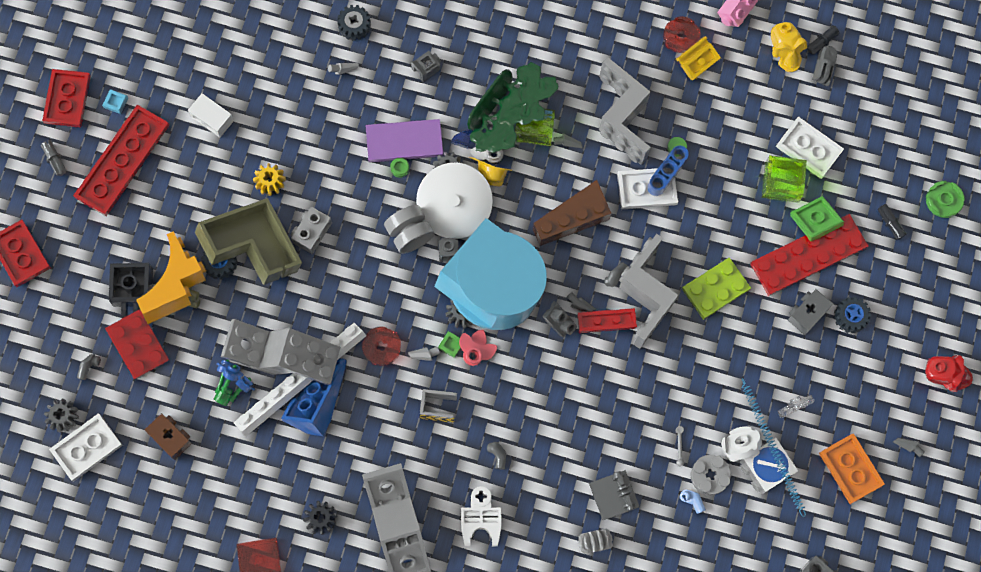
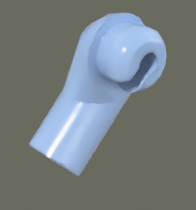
M686 489L680 493V499L686 503L693 504L697 514L706 510L697 492Z

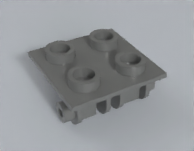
M626 470L615 472L613 475L589 483L602 520L640 507Z

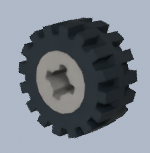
M350 5V8L346 6L344 11H340L337 23L343 37L346 36L348 40L352 38V41H355V38L361 40L362 36L365 38L366 33H369L371 28L370 16L365 11V8H360L359 5H356V7Z

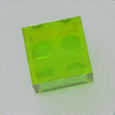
M769 155L764 167L762 198L799 203L804 196L807 160Z

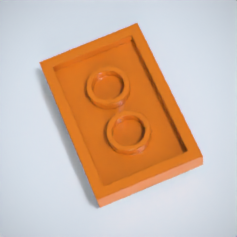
M854 433L819 452L849 504L885 485Z

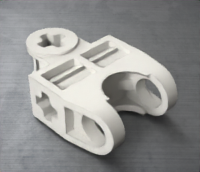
M483 486L477 487L472 491L471 508H461V530L465 547H470V538L479 529L486 530L489 533L490 538H492V547H498L501 531V507L491 508V493ZM483 493V496L487 498L483 499V502H479V499L475 498V496Z

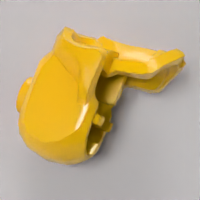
M779 23L771 29V40L774 46L772 55L776 58L780 57L778 64L786 72L797 71L802 61L800 53L807 48V42L801 37L799 31L792 23Z

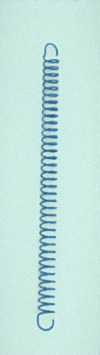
M755 409L752 410V412L756 413L761 411V409L757 411H754ZM758 416L755 417V419H758L757 422H761V423H762V422L766 421V420L759 421L760 419L757 418ZM766 433L763 434V436H766L765 439L771 440L773 438H767L768 436L765 435ZM769 440L766 441V443H769L768 446L774 447L776 445H770L771 443L768 442ZM774 450L771 451V453H775V454H777L778 452H780V451L773 452Z

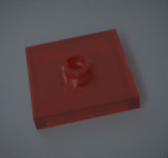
M277 538L237 544L240 572H281Z

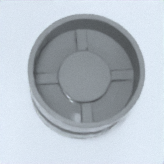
M411 205L399 210L384 223L389 235L396 237L393 242L400 254H406L422 247L435 235L429 222H423L425 215L419 205Z

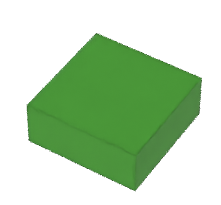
M448 331L438 349L455 359L461 349L459 345L460 338Z

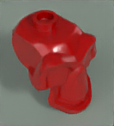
M961 355L952 357L934 356L927 361L925 375L928 381L943 385L952 392H958V390H962L972 384L973 375L964 366V359Z

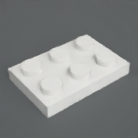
M797 117L776 145L778 149L821 179L844 150V148L800 117Z
M658 168L618 171L621 209L677 205L678 198L675 178L661 195L653 196L648 192V184ZM665 168V169H664V171H665L666 173H668V174H671V173H672V170H671V169H669V168ZM658 182L652 183L656 188L662 187Z
M98 413L49 450L71 481L74 482L123 445Z

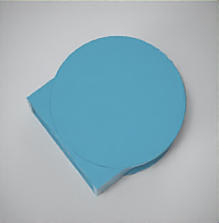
M485 218L440 271L434 287L453 300L458 311L473 324L490 330H505L521 324L531 315L544 292L547 274L544 261L532 244L518 235L504 232Z

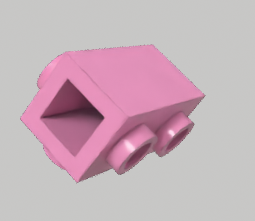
M726 0L717 13L724 25L739 27L758 0Z

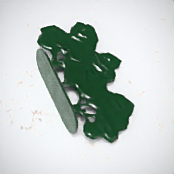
M533 62L518 67L515 82H512L513 76L509 69L502 71L469 115L467 125L468 129L473 131L470 134V140L476 144L475 151L484 152L488 150L493 153L502 149L513 148L517 138L514 131L516 123L526 125L531 123L532 120H544L545 108L539 104V100L549 98L556 92L559 87L556 78H540L541 67ZM509 90V92H510L509 95H507V96H505V97L503 98V96H504V95L506 94V92ZM497 104H499V112L493 116H489L491 112L494 110V108L497 106ZM488 120L493 124V129L491 130L487 127L489 124Z

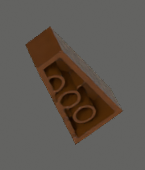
M594 181L534 222L533 231L539 246L610 220L612 213L598 181Z

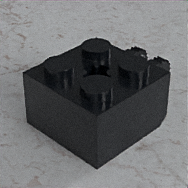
M110 263L109 302L113 307H121V317L124 318L128 316V307H133V312L140 309L136 299L142 297L153 288V268L149 263Z

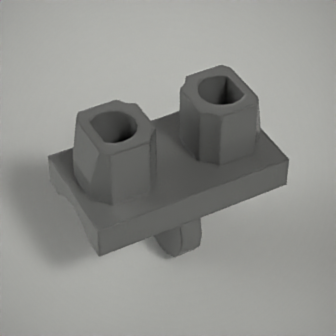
M555 301L551 304V308L542 316L547 324L561 337H564L566 333L571 335L577 328L574 321Z

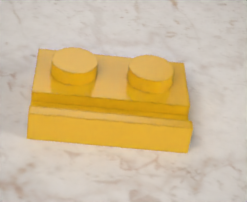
M705 36L677 57L676 60L680 62L681 67L690 80H694L721 57Z

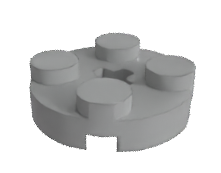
M705 455L699 458L693 465L691 470L692 484L697 490L707 495H715L722 492L730 483V468L720 456ZM708 470L715 472L714 480L706 477L705 474L708 473Z

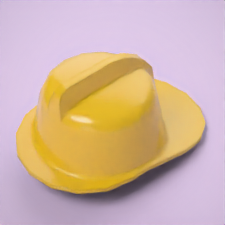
M469 157L478 161V171L485 177L489 185L497 187L503 185L507 171L510 169L495 167Z

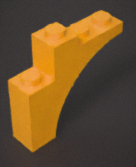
M174 231L166 234L170 244V258L166 271L149 292L136 299L147 324L191 305L188 297L192 295L188 288L206 281L203 275L206 270L202 262H197L195 256L190 257L188 251H183L182 248L185 245L181 237H176Z

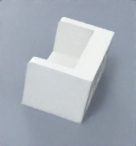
M201 94L188 109L191 118L219 138L234 121L228 111L204 94Z

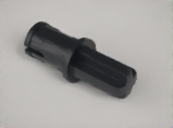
M832 25L823 34H819L817 39L807 46L808 52L814 55L824 46H828L829 42L840 34L838 28Z
M888 205L880 206L878 212L885 221V226L889 227L896 240L907 235L898 222L899 218L894 216Z

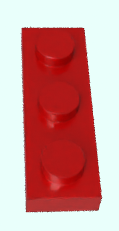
M635 308L577 313L579 333L637 328Z

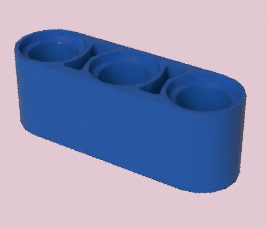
M684 146L673 148L653 174L648 184V192L651 195H661L682 169L689 154ZM675 154H680L683 159H677ZM669 168L672 170V173L668 174L664 169ZM658 182L662 187L656 188L652 183Z

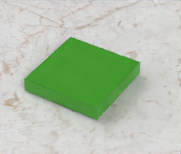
M823 196L790 212L792 219L811 242L844 226V221Z

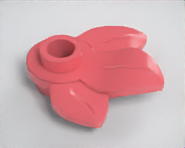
M483 329L476 331L471 337L466 333H463L460 337L459 345L464 352L463 359L470 366L478 365L482 360L491 359L497 350L496 345L486 344L487 340ZM470 353L475 355L474 360L470 359Z

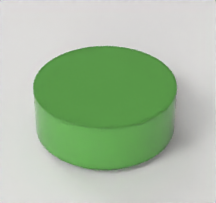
M680 137L672 138L667 146L669 153L676 146L687 148L685 140Z
M403 158L394 159L390 165L391 173L398 178L405 177L409 172V163Z

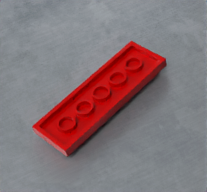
M136 105L73 195L74 198L107 217L169 127V123L143 107Z
M848 214L841 218L844 221V226L812 242L805 235L752 261L750 265L768 297L866 249L868 244L851 215Z

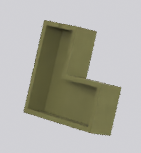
M268 198L198 222L195 234L211 265L247 253L263 285L278 280L280 276L284 278L297 273L302 264Z

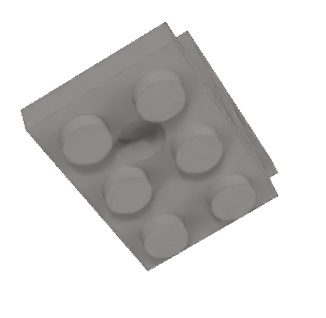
M607 57L602 62L599 77L604 84L613 87L615 92L621 97L602 116L599 131L605 139H610L614 142L617 149L625 151L633 162H638L642 165L647 159L650 146L631 132L627 126L646 106L650 91Z
M658 234L653 239L649 237L644 244L642 253L638 252L630 265L631 268L627 266L619 280L621 282L619 289L651 311L645 322L647 325L642 324L634 336L636 339L634 345L639 349L678 297V294L643 270L661 244L663 238Z
M232 319L221 357L271 375L295 373L329 385L332 381L341 347L291 328L267 331ZM243 339L248 340V349L242 347L241 342ZM316 354L320 357L319 365H316L313 361Z
M401 463L362 474L389 572H431ZM385 484H391L388 488H382ZM411 559L410 562L404 563L405 560Z

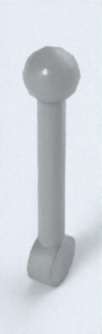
M678 426L675 430L678 434V460L676 464L681 467L684 465L682 460V433L684 428Z

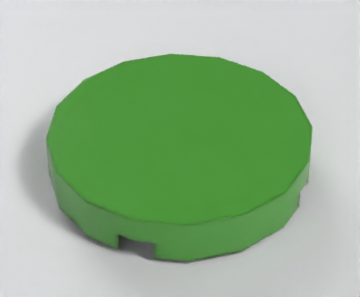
M940 181L935 183L927 192L926 204L929 210L941 218L955 216L964 206V194L962 189L955 183Z

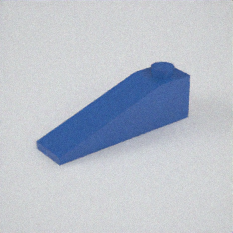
M343 358L337 360L331 384L327 385L313 380L303 388V392L298 398H293L289 402L281 418L282 421L306 434L323 436L332 419L347 360Z

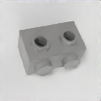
M311 207L309 211L306 210L301 217L302 222L293 229L291 239L293 244L313 254L331 226L332 220L331 217Z

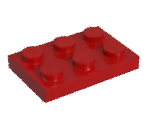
M52 69L42 119L44 124L81 128L91 78L90 73Z
M23 220L0 231V261L16 287L51 269Z
M141 309L105 328L134 379L169 360L150 325L147 324Z

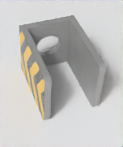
M423 389L420 419L454 422V415L424 412L426 397L457 400V393Z

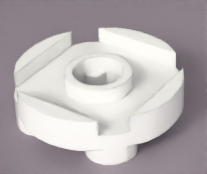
M751 427L733 429L729 432L730 436L724 437L722 440L723 451L729 460L733 462L756 457L759 455V449L762 445L759 432L756 429L755 431L752 430Z

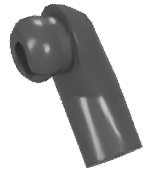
M621 262L609 273V276L604 279L607 287H614L618 284L627 264Z
M90 354L82 360L77 378L86 380L89 368L92 365L99 366L101 358L95 354Z
M498 442L489 443L487 451L496 456L495 469L505 470L506 451Z

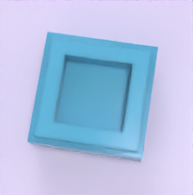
M110 89L102 106L105 109L121 114L128 96Z

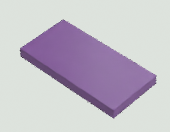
M440 119L366 125L369 162L392 161L396 158L416 159L437 157L438 155L443 156Z

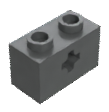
M817 289L812 293L808 291L801 299L803 303L800 307L796 304L789 312L791 316L788 321L803 335H806L833 305ZM808 308L812 310L809 314L806 312Z

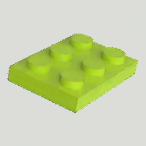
M730 257L682 287L683 292L703 320L751 289Z

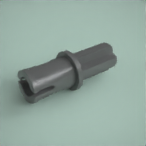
M48 140L49 145L46 141L43 142L41 148L47 157V163L51 164L57 176H63L66 173V168L61 161V154L57 153L51 140Z

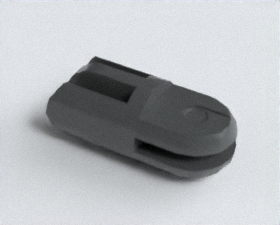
M826 46L820 50L812 77L813 81L824 86L830 85L837 59V51L834 47Z

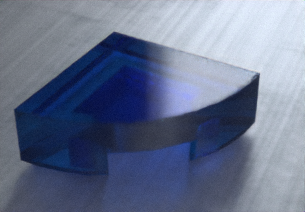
M465 130L454 135L451 144L469 149L471 144L470 134L473 131Z

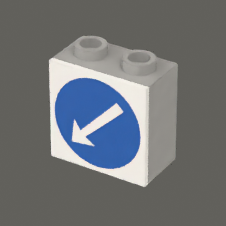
M777 438L773 439L775 441L770 444H776L774 447L768 446L769 443L760 447L759 455L740 461L743 473L750 476L753 488L760 492L761 495L781 483L786 478L782 477L783 475L792 476L798 472ZM770 447H772V448L778 447V448H777L776 450H774L773 452H776V451H780V452H778L777 454L771 453L772 450H770L769 448H770ZM773 454H775V455L781 454V455H780L779 457H777L776 459H778V458H783V459H781L780 461L774 460L775 457H773Z

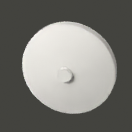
M447 163L434 168L422 180L417 193V205H419L425 215L423 222H429L435 234L445 238L459 239L472 235L485 218H489L493 197L489 183L478 170L463 163Z

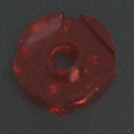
M680 16L674 18V20L666 24L663 32L665 46L674 52L684 53L700 40L701 33L699 27L688 17ZM683 31L687 37L679 38L677 34Z
M383 326L375 327L366 334L362 343V350L364 356L371 364L386 366L393 363L400 356L401 341L398 334L391 329ZM379 342L387 344L384 351L376 348L379 346Z

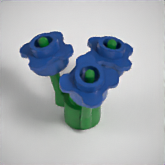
M222 360L221 363H217V371L222 372L218 387L215 390L216 394L213 398L217 403L227 406L229 401H235L242 390L245 393H248L251 389L255 390L252 386L254 383L251 378L244 376L238 365L231 363L229 360ZM230 381H237L236 385L239 387L234 394H232L233 390L228 387Z

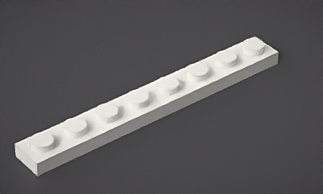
M353 323L330 343L341 347L338 355L339 359L366 335L363 330ZM317 354L313 358L316 365L320 363V357ZM293 373L245 414L241 415L234 424L246 437L313 380Z

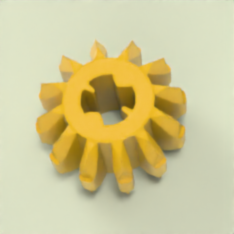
M270 163L267 164V168L261 165V171H255L257 177L253 178L254 183H257L255 188L257 190L261 189V194L263 195L267 191L269 196L272 195V191L278 194V188H284L282 182L286 181L285 176H283L284 171L282 169L278 170V165H274L272 168Z

